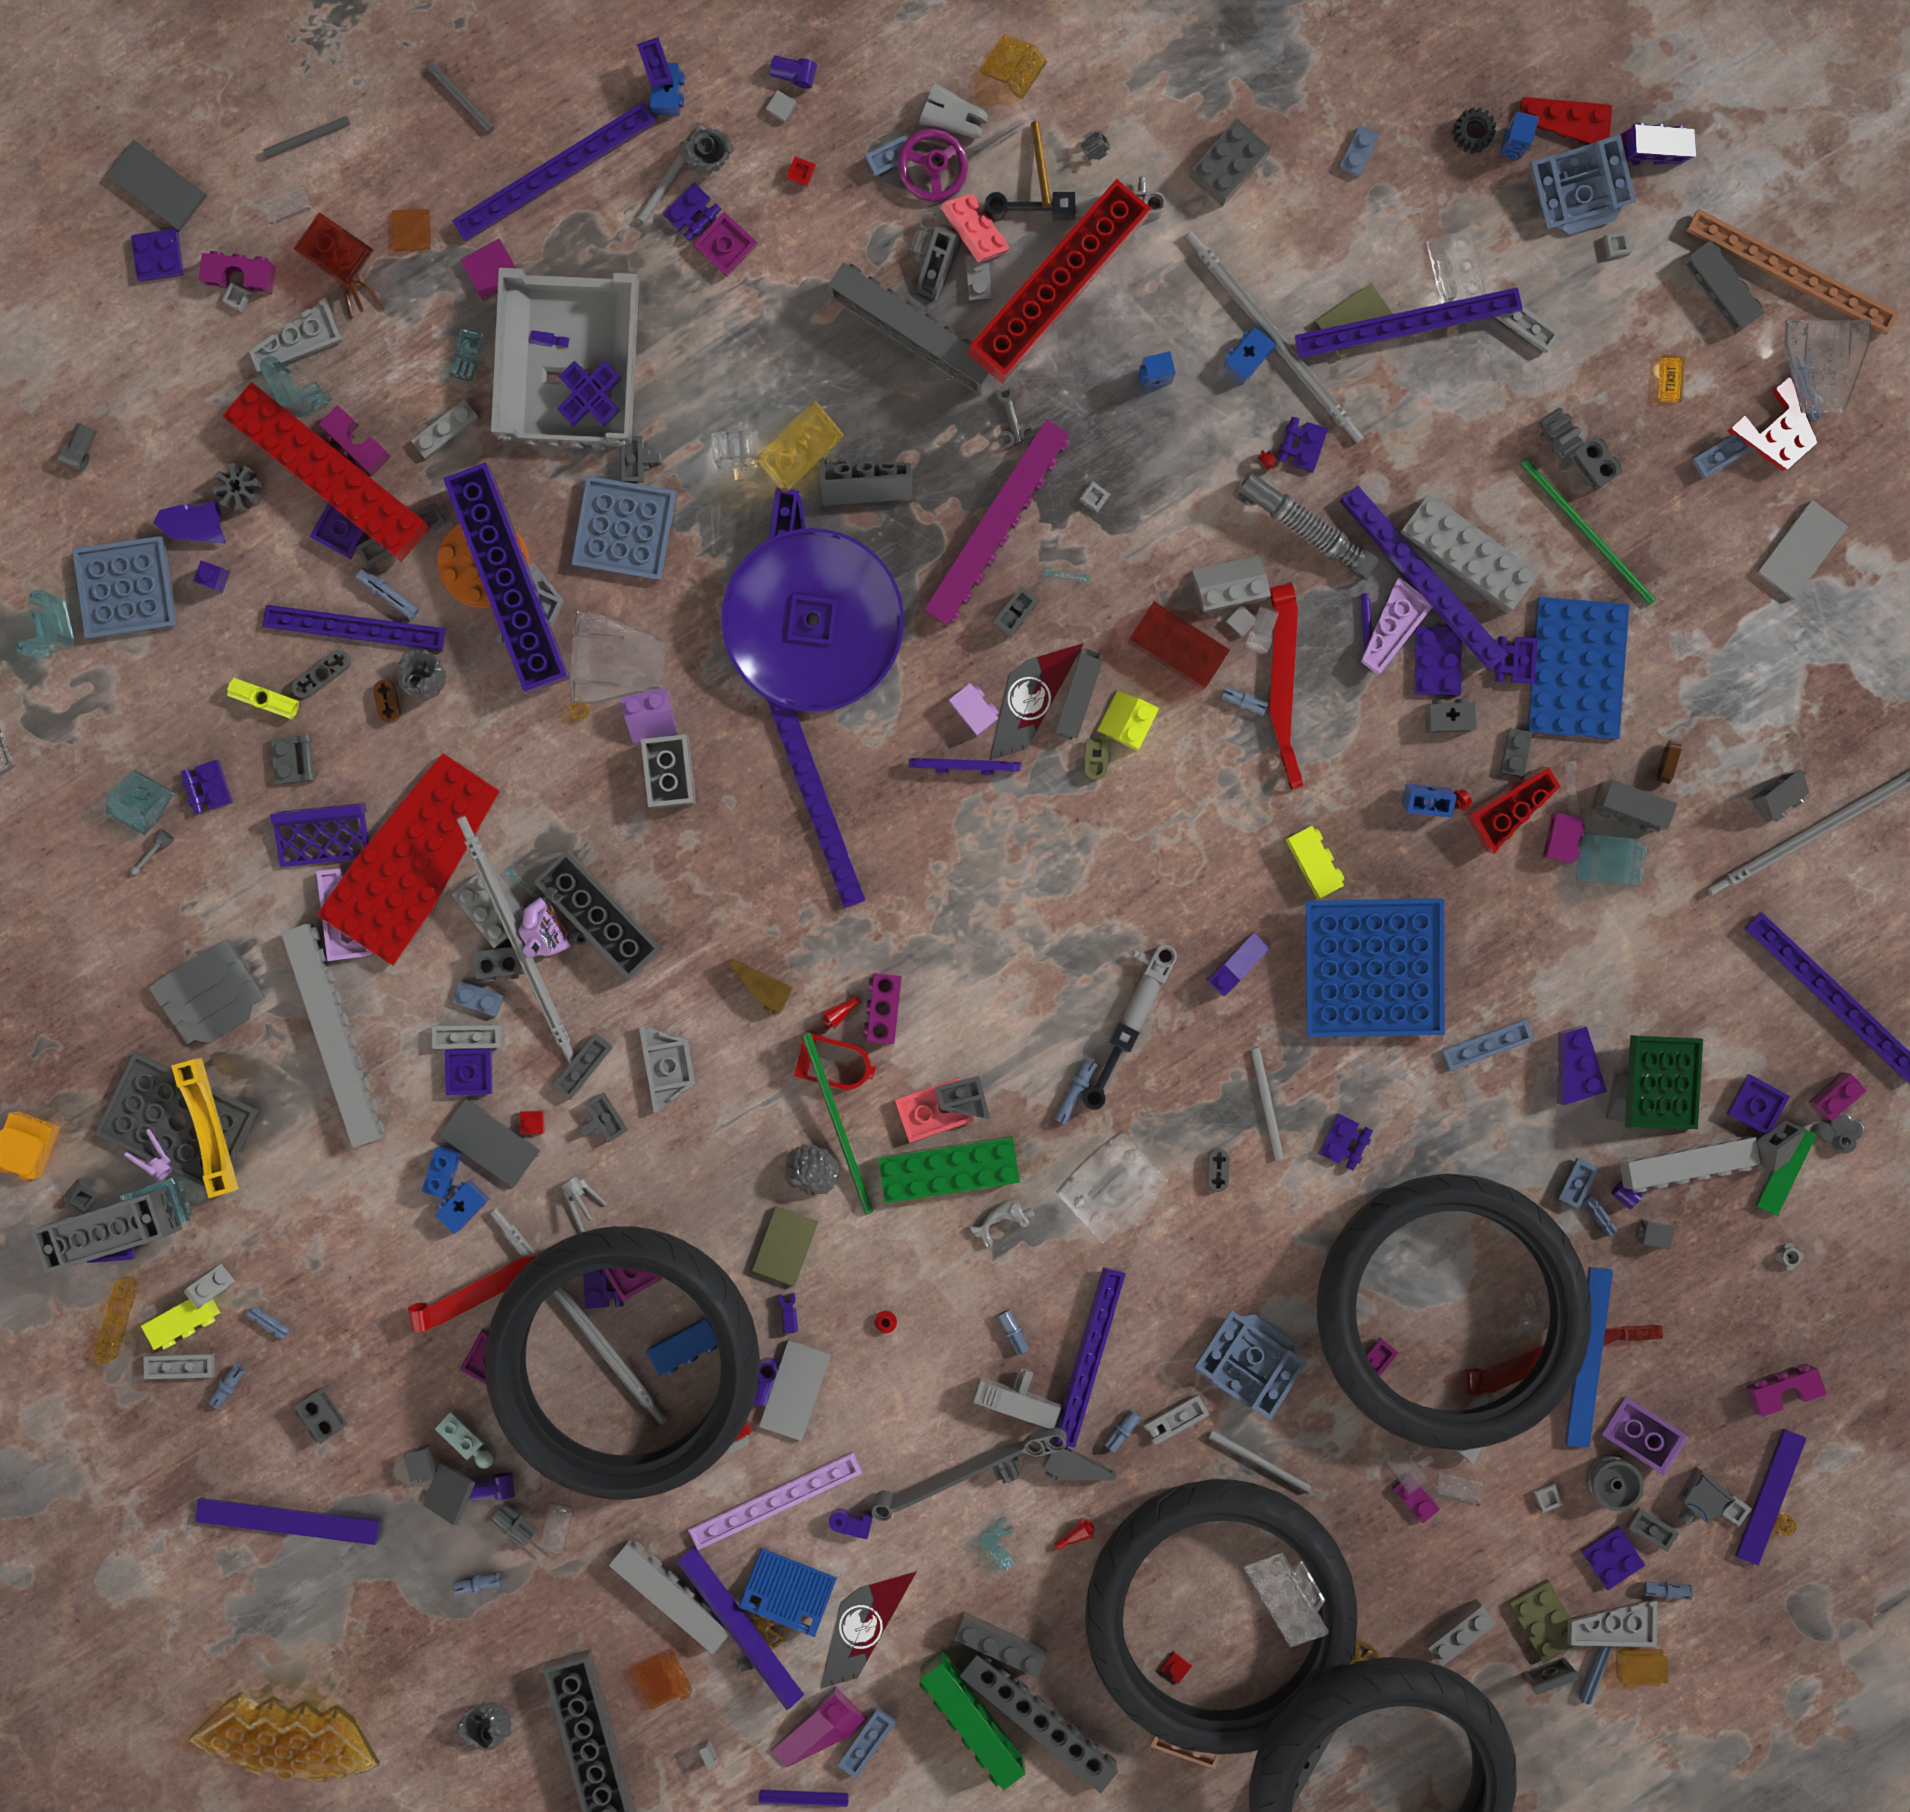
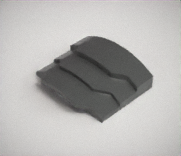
M226 940L194 957L149 987L160 1007H163L173 1025L176 1026L186 1045L196 1040L212 1043L227 1032L248 1021L253 1005L265 999L231 940Z

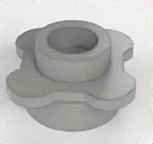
M1786 1243L1785 1248L1781 1252L1776 1253V1259L1781 1261L1787 1270H1793L1803 1260L1804 1255L1794 1248V1244Z

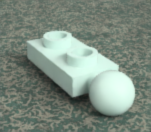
M453 1411L435 1428L466 1460L474 1456L476 1465L482 1469L492 1465V1453L480 1449L485 1442Z

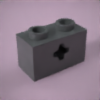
M1445 699L1432 700V704L1426 706L1427 733L1471 732L1476 730L1475 702H1468V699H1455V703H1446ZM1451 711V714H1455V718L1446 717V713Z

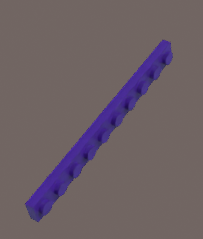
M642 102L452 221L465 242L652 127L656 124V121L645 103Z
M1517 287L1295 335L1294 339L1298 357L1303 359L1521 312L1523 308Z
M1356 486L1339 501L1488 671L1508 655L1359 486Z
M767 700L844 908L866 901L794 709H789Z
M1759 912L1744 929L1910 1085V1051L1763 912Z

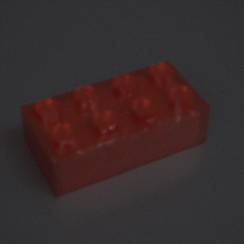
M1153 601L1128 640L1129 644L1202 691L1208 686L1230 652V649Z

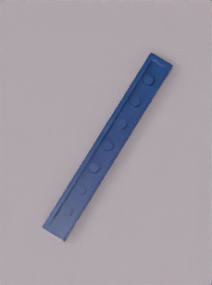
M1588 1267L1587 1282L1591 1297V1332L1582 1368L1572 1386L1565 1438L1567 1446L1590 1447L1613 1270L1609 1268Z

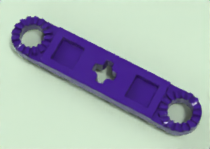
M909 758L908 767L936 769L935 773L949 774V770L981 771V775H994V771L1021 772L1022 763H1011V761L1008 763L1007 761Z

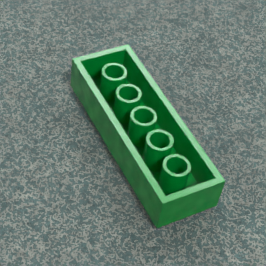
M1013 1135L878 1157L885 1203L1020 1183Z
M941 1650L921 1665L919 1676L921 1689L925 1694L930 1693L934 1699L933 1704L940 1713L944 1712L946 1714L949 1726L953 1731L958 1730L962 1736L961 1741L968 1750L972 1749L974 1751L977 1763L981 1768L986 1767L990 1773L989 1778L996 1787L999 1785L1004 1791L1025 1775L1023 1756L967 1682L960 1677V1673L946 1654Z

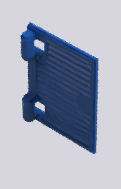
M761 1548L738 1607L815 1637L837 1577ZM751 1595L762 1599L760 1606L749 1602ZM802 1615L813 1619L811 1626L800 1622Z

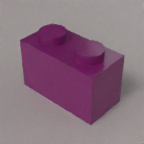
M1561 813L1551 814L1542 858L1568 864L1574 863L1580 854L1579 838H1582L1585 832L1584 818Z
M1841 1072L1808 1103L1823 1119L1833 1121L1867 1090L1852 1073Z

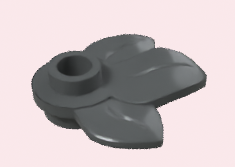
M1844 1111L1831 1123L1818 1122L1817 1130L1823 1141L1833 1144V1147L1839 1153L1848 1154L1856 1148V1141L1863 1136L1864 1125L1862 1120L1852 1121L1848 1113ZM1842 1138L1848 1140V1146L1842 1144Z

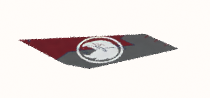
M1084 643L1028 659L1009 674L990 760L1028 748Z
M916 1572L860 1587L841 1602L821 1688L859 1677Z

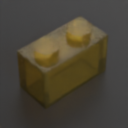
M1662 1649L1616 1650V1677L1622 1684L1628 1687H1636L1638 1684L1645 1683L1656 1687L1660 1686L1661 1683H1668V1655Z

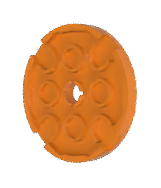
M459 523L448 532L441 543L438 553L440 578L446 589L461 602L473 607L490 608L491 604ZM516 532L517 538L519 540V543L521 545L522 551L524 553L525 559L529 567V555L527 547L521 536Z

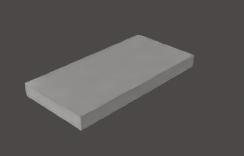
M1809 501L1756 573L1792 600L1795 599L1848 526L1815 501Z
M790 1339L788 1340L759 1427L800 1441L803 1440L831 1353Z

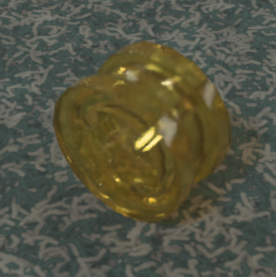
M575 699L570 703L569 712L576 720H584L590 714V706L583 699ZM577 704L586 707V710H583L584 714L574 713V709H577Z
M1779 1513L1774 1529L1784 1536L1792 1535L1797 1528L1795 1519L1786 1513ZM1785 1519H1787L1786 1521L1789 1522V1526H1785L1784 1530H1782L1783 1527L1780 1526V1523L1785 1522Z

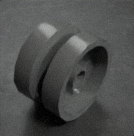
M1607 1454L1600 1456L1587 1469L1585 1481L1588 1491L1594 1499L1609 1510L1621 1512L1631 1509L1639 1502L1643 1495L1644 1483L1642 1475L1636 1467L1618 1455Z

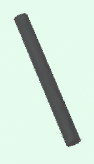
M430 62L426 68L488 133L492 132L495 128L492 123L433 62Z
M344 116L263 149L266 158H269L350 125V121L347 116Z

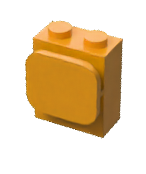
M19 1111L9 1113L4 1128L0 1130V1172L7 1174L13 1172L19 1175V1179L29 1182L41 1178L60 1126Z

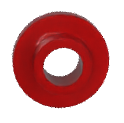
M1261 450V454L1257 458L1267 471L1271 468L1274 470L1276 468L1274 463L1277 460L1270 451L1265 453L1264 450Z
M1463 789L1455 790L1453 792L1456 795L1454 807L1458 810L1466 811L1469 809V805L1472 804L1470 795Z
M884 1310L876 1315L874 1324L879 1332L884 1334L891 1333L897 1326V1318L891 1311ZM887 1318L889 1319L890 1324L888 1326H883L881 1321Z

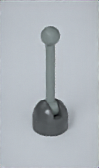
M160 828L153 838L155 845L136 867L131 868V874L138 875L140 868L159 847L166 848L171 845L175 840L174 837L166 830Z

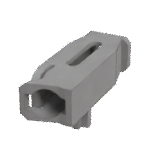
M1023 1368L1020 1370L1015 1387L980 1377L973 1397V1403L1049 1429L1056 1426L1063 1404L1049 1401L1042 1396L1028 1392L1034 1372Z

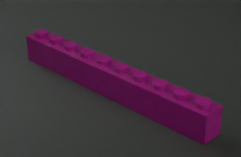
M1048 419L1045 420L925 607L924 612L946 627H948L950 622L952 624L956 622L961 614L958 611L962 603L966 605L973 595L970 592L974 585L979 586L985 576L982 573L985 567L992 566L997 558V555L994 553L998 547H1004L1009 539L1007 533L1010 528L1015 529L1021 520L1019 514L1023 508L1027 510L1034 499L1031 496L1035 489L1040 491L1046 481L1043 478L1047 471L1052 472L1058 460L1055 458L1058 453H1064L1070 444V441L1067 440L1069 437L1068 432Z

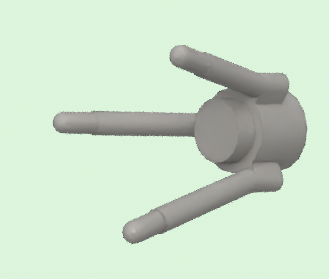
M574 1177L561 1187L565 1191L563 1194L568 1201L581 1233L585 1231L573 1200H576L588 1221H591L592 1218L580 1198L585 1193L583 1189L603 1206H606L607 1203L587 1185L584 1179L579 1181L577 1177Z

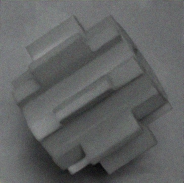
M1092 130L1083 136L1085 140L1081 142V148L1089 160H1100L1108 155L1106 151L1110 149V143L1102 131L1093 132Z
M1016 1456L993 1467L997 1480H1002L1003 1484L1017 1480L1021 1476L1020 1470L1022 1468Z

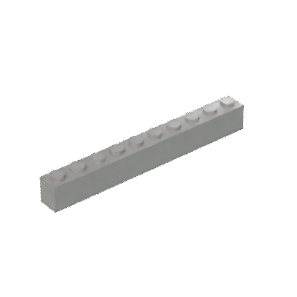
M304 924L283 931L281 935L352 1148L384 1138L382 1134L385 1132L383 1123L377 1119L375 1113L377 1111L376 1102L373 1098H370L368 1092L370 1090L369 1081L366 1077H363L361 1071L363 1068L362 1060L359 1055L356 1056L354 1047H356L355 1039L348 1032V1018L345 1013H342L340 1007L342 1003L338 991H335L333 986L335 982L331 970H328L325 962L327 961L326 952L320 947L318 941L320 940L319 931L313 924Z

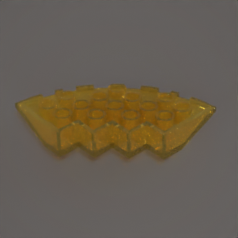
M243 1691L227 1700L188 1739L211 1756L216 1753L226 1758L225 1763L231 1766L233 1763L245 1766L244 1771L262 1776L263 1771L275 1773L279 1780L292 1781L294 1777L308 1779V1782H325L327 1778L336 1777L337 1780L345 1779V1776L355 1773L359 1775L379 1766L380 1763L355 1718L339 1704L322 1713L310 1702L304 1700L290 1709L276 1696H272L258 1704Z

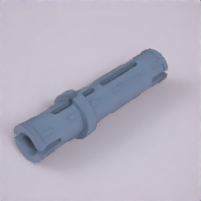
M362 568L359 571L356 579L371 589L372 594L379 595L410 620L417 615L419 608L386 585L385 580L382 578L378 579L366 568Z
M1086 1058L1084 1059L1077 1075L1073 1076V1083L1056 1115L1053 1117L1055 1120L1061 1121L1062 1124H1067L1085 1087L1088 1088L1090 1084L1088 1081L1098 1066L1096 1063Z

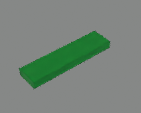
M1804 1129L1805 1134L1789 1162L1775 1172L1771 1170L1755 1206L1778 1216L1817 1134Z

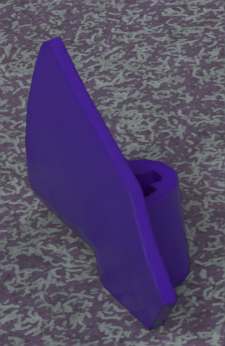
M216 500L197 505L183 504L159 510L153 522L172 539L226 543L219 520L222 519V514Z

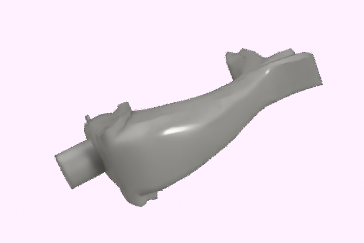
M1007 1200L995 1207L981 1226H970L974 1236L982 1237L986 1246L992 1247L993 1239L989 1233L990 1225L996 1224L1000 1220L1011 1219L1017 1220L1022 1227H1026L1029 1224L1028 1219L1034 1216L1035 1212L1032 1207L1023 1211L1018 1201Z

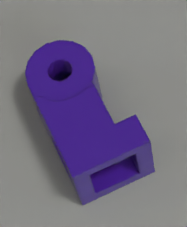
M838 1508L831 1513L829 1526L835 1532L868 1539L873 1515L872 1512L865 1511L863 1516L849 1514L845 1509Z

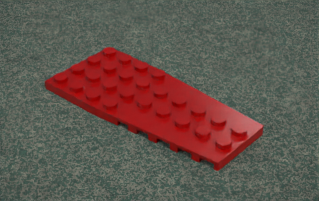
M442 754L357 856L317 916L390 965L395 966L434 909L449 879L457 869L461 858L468 850L464 842L466 839L457 818L466 816L475 836L500 791L446 754Z

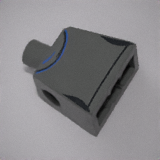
M1695 1467L1678 1495V1499L1686 1505V1508L1678 1517L1688 1526L1697 1516L1706 1523H1710L1732 1505L1736 1499L1702 1470Z

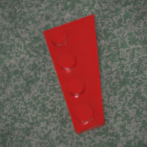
M1522 97L1520 101L1521 113L1539 117L1537 129L1549 130L1557 133L1560 137L1580 141L1579 143L1584 145H1590L1610 138L1612 105L1531 97Z

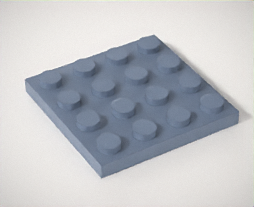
M587 476L571 565L662 581L677 492L675 490Z
M157 536L72 549L85 639L177 626L165 537Z

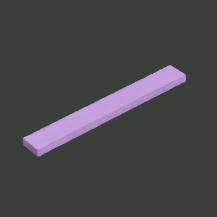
M852 1451L690 1527L688 1531L698 1551L862 1474V1470Z

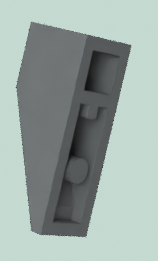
M947 225L935 227L916 286V293L933 300L937 299L962 243L961 237L954 228Z
M1067 1446L1062 1451L1048 1454L1043 1463V1470L1046 1471L1045 1474L1055 1480L1058 1477L1063 1480H1115L1117 1477L1114 1470Z

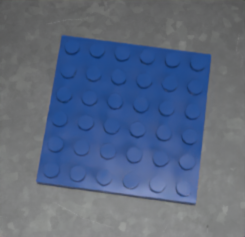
M1444 898L1305 900L1307 1037L1445 1035Z

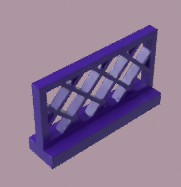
M356 803L280 811L270 814L271 824L273 823L280 867L356 859L359 854H356L349 848L355 839L361 842L364 848L369 843L365 812H367L366 804ZM359 818L361 828L357 833H354L346 825L350 819ZM328 821H334L340 826L334 836L324 829ZM311 823L318 829L312 838L301 831L305 824ZM280 826H289L296 831L289 841L281 835ZM343 829L353 836L347 846L336 838ZM320 832L331 839L325 848L314 841ZM298 834L308 841L302 851L291 843ZM333 841L344 849L339 856H333L327 851ZM310 844L321 851L317 858L312 859L304 853ZM288 846L298 853V856L293 861H285L284 851Z

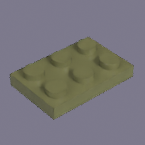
M1548 1579L1508 1601L1543 1663L1574 1647L1567 1644L1568 1620L1571 1619Z

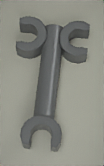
M1011 387L1008 388L1009 396L1007 398L1001 396L1000 390L997 391V399L1004 405L1011 432L1004 431L1000 434L1001 438L1008 437L1011 440L1009 444L1003 445L1004 450H1009L1014 444L1022 442L1030 444L1034 437L1026 438L1024 436L1026 431L1031 430V425H1026L1021 430L1019 429L1012 404L1014 392Z

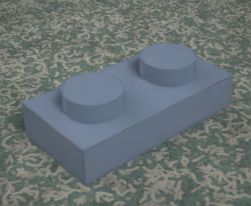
M1359 125L1339 169L1359 178L1380 135Z
M906 135L864 155L874 177L898 165L900 150L907 140Z
M460 981L453 1002L497 1017L504 995L465 981Z
M1576 1158L1557 1199L1579 1209L1599 1168Z

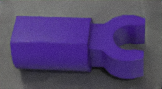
M532 330L530 344L552 347V345L568 347L569 338L554 336V333Z
M792 1292L791 1301L786 1302L783 1299V1293H781L778 1299L780 1305L783 1306L781 1310L783 1333L798 1332L796 1308H793L796 1295Z

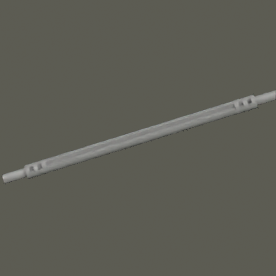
M1192 230L1189 231L1185 237L1198 252L1197 256L1256 327L1276 344V351L1339 427H1343L1358 444L1364 437L1350 422L1351 418L1304 361L1299 359L1298 354L1208 246L1205 247Z
M1910 771L1905 772L1898 778L1727 874L1726 878L1707 888L1708 892L1713 896L1729 886L1737 885L1910 785Z
M466 816L459 817L457 821L466 839L464 842L554 1039L558 1047L561 1046L570 1065L575 1058L569 1044L570 1038L533 958L523 953L525 943L519 935V927L478 837L474 836Z
M497 1208L490 1213L504 1231L502 1234L520 1256L535 1254V1251L513 1224L510 1225ZM560 1286L552 1292L553 1297L644 1409L647 1408L659 1425H662L667 1418L654 1404L655 1400L564 1287Z

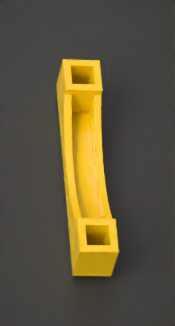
M202 1058L172 1065L177 1088H180L197 1133L203 1162L204 1176L202 1177L208 1198L238 1190V1184Z

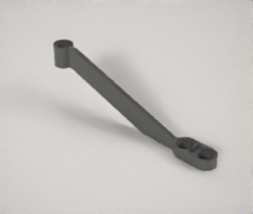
M1059 1428L1032 1433L1023 1442L985 1452L900 1493L893 1494L887 1490L879 1491L876 1494L872 1515L879 1521H887L891 1518L892 1513L903 1510L1023 1453L1039 1457L1062 1451L1066 1447L1067 1434ZM1059 1437L1062 1439V1442L1054 1443L1051 1441V1438ZM1038 1442L1041 1447L1033 1448L1030 1446V1443Z

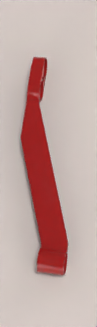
M1288 582L1269 588L1270 600L1275 610L1269 714L1288 784L1291 790L1303 787L1299 766L1290 743L1298 605L1293 584Z
M540 1253L521 1256L432 1304L421 1302L409 1306L408 1314L411 1330L419 1333L427 1331L431 1327L440 1326L506 1291L517 1274Z

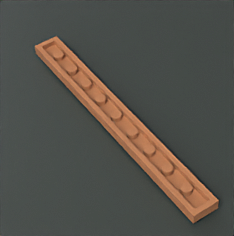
M1700 209L1695 212L1686 229V232L1705 242L1711 240L1713 244L1718 245L1726 253L1884 335L1889 333L1899 314Z

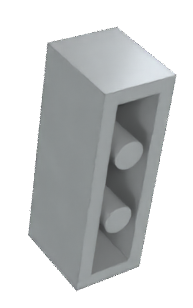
M1475 1599L1423 1641L1441 1666H1444L1494 1627L1496 1623L1479 1601Z

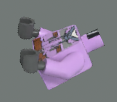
M547 888L544 892V898H538L524 910L519 935L525 943L523 953L528 957H535L537 955L551 956L570 948L572 943L583 945L586 942L585 938L577 939L578 935L582 934L579 930H572L569 938H566L567 932L549 901L559 903L562 900V895L557 893L558 890L555 888Z

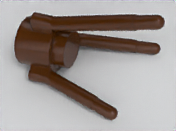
M348 269L340 274L339 277L342 281L340 286L343 290L348 314L351 319L354 315L349 293H352L359 311H364L357 291L361 289V285H363L379 307L385 310L384 304L367 284L363 275H358L355 269Z

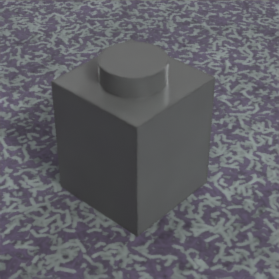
M1641 1220V1224L1636 1229L1637 1242L1670 1250L1675 1228L1666 1224Z
M431 1445L408 1450L403 1456L409 1480H417L418 1483L431 1480V1476L437 1470Z

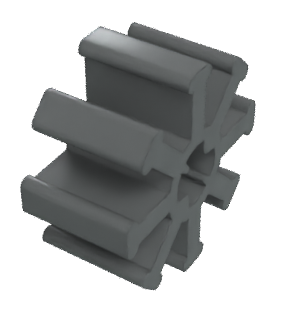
M1557 408L1537 422L1538 428L1543 431L1540 433L1542 440H1548V449L1552 453L1556 451L1559 459H1562L1583 445V440L1578 436L1581 433L1579 427L1572 426V417L1569 413L1564 415L1562 408Z
M234 463L227 465L231 475L229 479L227 475L217 471L215 478L226 482L225 486L212 487L213 493L223 498V500L219 501L220 504L233 510V506L236 503L235 508L243 513L249 511L246 505L247 497L252 503L260 504L262 499L255 494H250L252 490H264V485L256 478L252 480L257 475L256 472L247 466H243L244 469L240 472L242 469ZM237 485L241 487L240 491L235 489Z

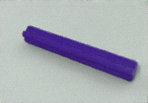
M760 1790L759 1803L847 1807L849 1795L848 1793Z

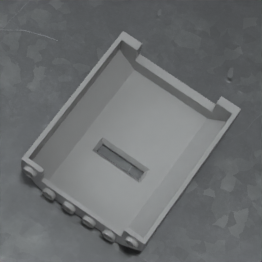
M499 268L491 432L495 437H498V440H513L531 447H536L538 443H543L553 448H559L561 444L570 445L571 448L582 449L583 445H588L598 450H604L606 446H625V444L632 443L639 279L637 274L613 273V279L534 276L526 275L522 269ZM534 330L554 333V336L567 337L569 338L568 347L556 345L547 347L531 344V332ZM573 361H576L587 374H592L604 361L608 362L621 376L622 380L606 395L621 411L606 426H603L590 411L575 426L571 425L557 408L573 392L564 382H547V372L562 373Z

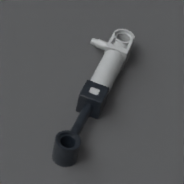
M1140 176L1138 192L1133 193L1147 205L1150 202H1156L1160 208L1156 210L1151 209L1146 219L1157 220L1164 213L1165 197L1160 192L1147 191L1146 177ZM992 192L986 197L985 213L993 221L1003 219L1007 211H1052V220H1075V217H1083L1102 195H1075V192H1053L1052 206L1045 208L1042 202H1007L1005 195L1000 192ZM992 203H999L1002 208L993 210L990 205Z
M1160 945L1156 947L1151 957L1136 950L1133 952L1132 956L1147 966L1120 1022L1117 1023L1109 1039V1042L1115 1046L1096 1084L1083 1091L1082 1101L1089 1109L1098 1110L1105 1104L1106 1098L1103 1089L1122 1051L1131 1052L1140 1034L1139 1031L1163 983L1165 984L1176 962L1177 952L1172 946ZM1162 950H1168L1171 955L1170 960L1166 963L1159 959V953ZM1091 1092L1099 1093L1100 1100L1098 1103L1091 1104L1088 1102L1087 1098Z

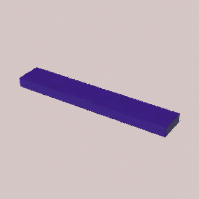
M1783 1428L1735 1556L1737 1558L1759 1566L1805 1445L1806 1437Z

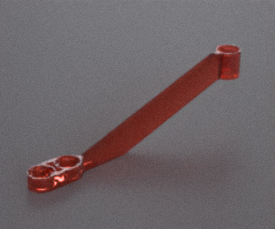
M1637 1325L1605 1328L1603 1346L1616 1340L1662 1339L1663 1326ZM1544 1345L1488 1369L1463 1370L1464 1394L1482 1395L1484 1393H1493L1523 1380L1536 1364Z

